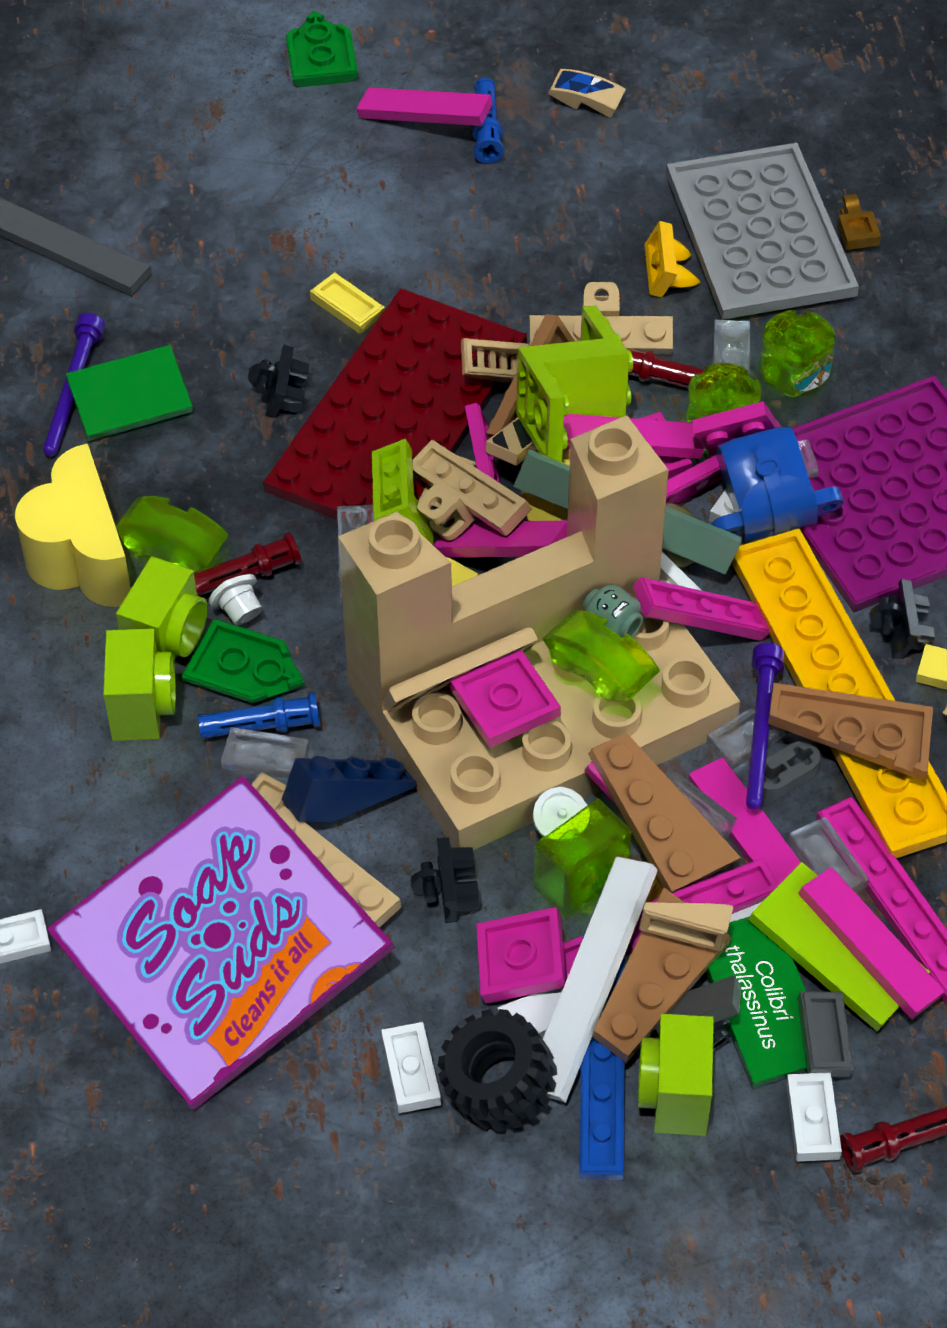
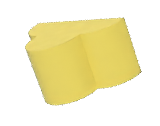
M87 443L69 449L56 460L51 472L52 482L40 485L27 492L16 507L15 519L26 570L33 581L43 587L54 590H65L80 586L83 594L92 602L102 606L119 607L131 590L126 557Z

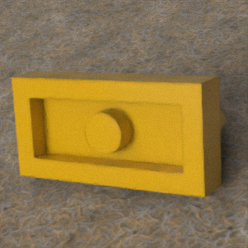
M659 221L644 245L649 294L662 298L669 287L689 288L700 284V280L688 269L676 263L691 257V253L682 243L673 238L672 224Z

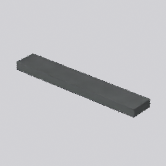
M0 198V236L130 296L151 275L150 265Z

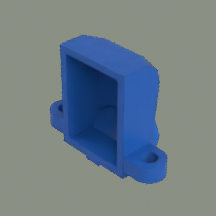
M776 427L735 438L717 446L716 457L735 513L721 516L715 519L711 525L737 536H743L744 542L770 535H778L792 529L817 523L818 515L835 511L844 505V500L838 487H828L814 491L797 438L791 427Z

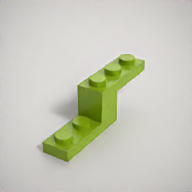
M406 439L372 451L374 521L398 512L403 517L413 521L419 532L434 546L433 530L429 526L430 521L427 517L420 514L417 509L418 500L414 495L412 449Z

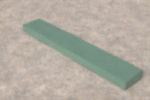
M529 449L513 487L568 509L570 466ZM665 506L662 548L726 574L741 544L742 537Z

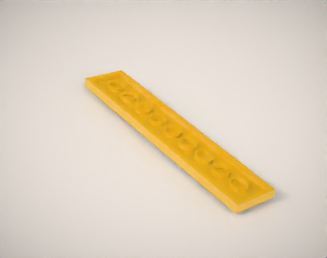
M800 528L740 545L731 563L751 601L757 604L769 628V635L774 644L783 648L784 663L796 685L895 701ZM830 747L866 817L876 829L890 856L893 855L898 858L947 842V792L930 762H928L926 780L923 781Z

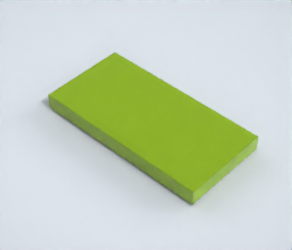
M801 862L751 913L748 920L831 992H842L844 1003L873 1029L878 1031L900 1006L800 897L798 893L802 886L818 876Z

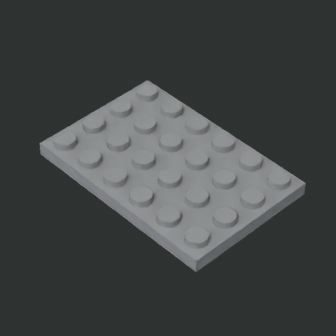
M798 143L666 164L667 179L722 320L858 296L859 285Z

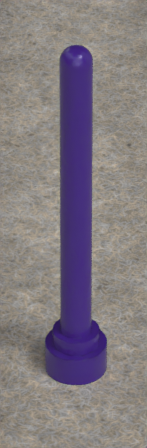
M83 313L78 316L74 328L78 342L68 373L84 369L91 346L101 340L105 322L99 316L92 313ZM66 379L43 446V453L48 457H53L57 454L74 402Z
M761 643L753 649L752 667L758 675L746 795V805L750 810H758L762 806L770 727L768 719L774 677L783 669L784 650L774 643Z

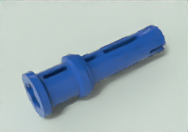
M481 78L476 81L477 85H474L475 94L491 95L493 104L482 126H473V137L476 140L473 150L474 156L478 161L491 164L503 157L504 147L500 141L503 129L502 125L497 121L495 82L489 78Z
M310 692L308 697L290 700L277 697L276 700H272L270 705L204 715L198 714L202 740L276 728L277 731L284 733L290 727L310 724L314 728L320 727L315 692Z

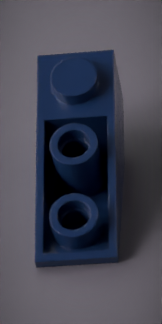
M314 756L312 759L295 758L281 800L298 821L335 822L415 788L417 782L401 762L392 758H384L382 761L363 760L358 757H349L347 760L329 759L323 756Z

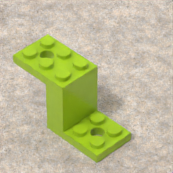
M596 305L582 306L580 341L518 347L516 415L538 452L561 463L562 451L566 450L568 446L567 432L564 428V416H568V414L624 417L626 416V406L631 403L628 373L633 370L632 353L625 348L619 334L613 331L608 318H604Z

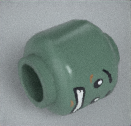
M609 584L600 590L595 588L584 600L583 607L586 609L584 623L590 630L609 643H618L621 640L624 642L629 641L635 636L643 623L644 617L641 615L642 607L640 602L618 585Z

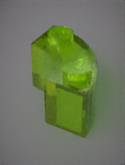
M158 496L136 498L116 525L117 533L123 539L125 546L136 552L139 556L151 555L194 571L208 566L229 535L216 522L198 510L190 507L188 512L169 505L170 499Z
M573 610L542 638L550 650L549 655L557 666L561 667L563 671L572 672L584 678L606 701L631 700L661 671L650 655L628 633L621 638L605 626L608 623L607 619L588 611Z

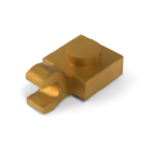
M857 194L843 195L842 199L845 207L840 208L841 215L838 216L837 226L845 249L851 250L879 246L881 234L873 211L862 212Z

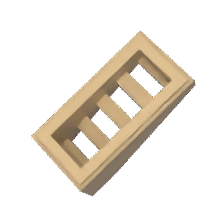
M463 338L461 340L463 376L511 384L517 373L518 347H526L529 344ZM472 350L477 351V367H473ZM484 353H488L489 368H485ZM496 355H499L500 369L496 368ZM507 357L511 359V370L507 368Z
M645 902L639 929L644 932L720 952L723 949L734 906L713 903Z

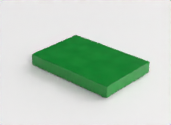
M171 345L66 373V380L88 442L193 412V406Z

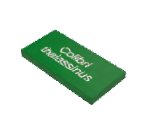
M749 917L729 922L727 934L731 936L730 943L706 970L710 984L735 975L742 986L739 1014L729 1018L732 1022L729 1032L751 1088L754 1089L787 1079V1074L807 1073L797 999L800 992H806V989L793 958L748 920Z

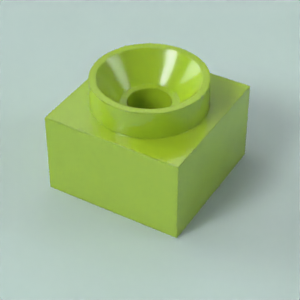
M151 556L116 612L118 629L154 628L158 652H172L174 660L177 655L187 657L193 652L201 638L206 623L208 606L205 598L197 596L194 570Z
M154 628L106 630L104 700L112 741L160 739V716L175 715L176 682L173 653L158 652Z
M661 1014L658 1038L641 1037L638 1108L655 1109L654 1133L706 1136L712 1100L714 1017Z

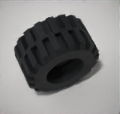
M490 1009L482 1011L480 1018L476 1019L474 1015L469 1016L465 1019L467 1024L462 1028L457 1025L451 1031L454 1036L452 1040H445L441 1047L445 1055L438 1057V1067L442 1070V1072L438 1073L440 1083L444 1086V1091L464 1117L471 1123L475 1122L478 1127L487 1130L491 1125L495 1131H505L507 1124H510L513 1129L521 1127L522 1119L528 1117L532 1121L538 1116L535 1110L539 1106L544 1108L550 1101L546 1095L547 1092L555 1091L557 1083L553 1076L557 1075V1066L553 1061L554 1056L531 1022L528 1023L524 1016L518 1013L512 1016L509 1010L499 1009L497 1015H494ZM515 1057L511 1069L502 1078L490 1083H481L484 1072L492 1063L501 1058Z

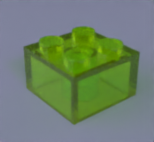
M599 798L595 799L535 843L534 888L553 907H557L560 914L566 920L578 911L585 912L595 903L597 897L601 895L616 856L629 859L631 829Z

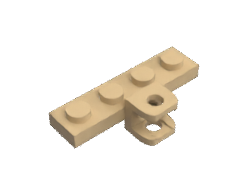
M589 282L586 285L583 306L596 305L604 318H608L613 331L619 334L625 348L644 353L647 350H651L656 355H672L673 316H619V290L614 282ZM603 291L608 296H595V294ZM530 315V345L545 315ZM559 316L573 339L580 341L582 316Z
M431 440L412 460L413 475L431 486L418 502L417 509L420 514L431 520L429 524L431 529L447 541L457 538L475 520L472 514L507 536L532 510L524 498L434 440ZM439 501L440 507L432 510L431 506ZM455 519L450 527H444L446 521Z
M283 805L277 811L278 815L378 927H381L401 908L399 897L308 824L298 821L287 807Z

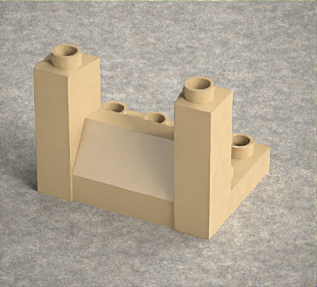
M627 415L571 438L566 538L455 586H452L451 562L419 532L413 521L403 517L398 512L338 536L348 684L396 759L404 765L408 773L417 782L415 789L445 836L449 837L453 848L473 847V850L534 823L532 817L534 805L540 795L550 788H569L581 795L583 799L603 791L584 771L592 762L588 753L592 748L626 732L656 765H659L737 729L740 700L684 624L646 617L641 610V615L644 617L643 623L635 636L626 642L621 640L618 643H609L590 630L584 623L586 609L583 607V603L593 589L598 588L600 590L606 585L615 584L637 599L633 585L640 577L659 581L668 468ZM529 627L533 628L538 641L530 651L524 654L561 706L560 717L489 748L450 690V686L435 693L425 695L391 712H388L383 699L388 689L394 685Z

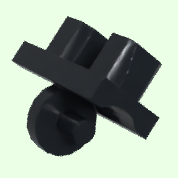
M283 345L280 361L275 362L274 366H272L271 361L262 360L261 363L255 364L249 369L248 380L250 384L256 387L257 392L263 394L269 390L266 416L276 418L279 409L298 413L303 404L305 390L289 386L288 383L303 387L310 364L292 358L294 347Z
M901 579L898 583V591L889 597L880 598L879 605L871 609L869 616L874 627L883 629V633L889 635L892 656L903 659L911 649L924 651L926 644L931 645L934 642L935 633L934 627L919 624L918 620L923 621L929 613L930 604L928 596L914 593L912 581Z
M449 837L437 838L438 870L433 869L432 862L426 861L421 863V871L411 877V888L415 893L424 895L425 902L427 903L435 902L437 900L436 893L441 892L445 923L458 922V911L479 908L477 881L455 883L454 876L475 874L473 847L450 848Z

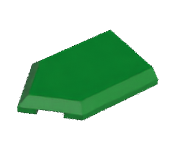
M313 11L306 17V22L298 29L293 28L286 34L292 81L298 87L353 82L358 77L350 28L340 23L335 25L325 20L324 15Z
M213 619L181 676L183 681L251 703L305 685L299 670H297L290 656V651L285 641L218 619Z

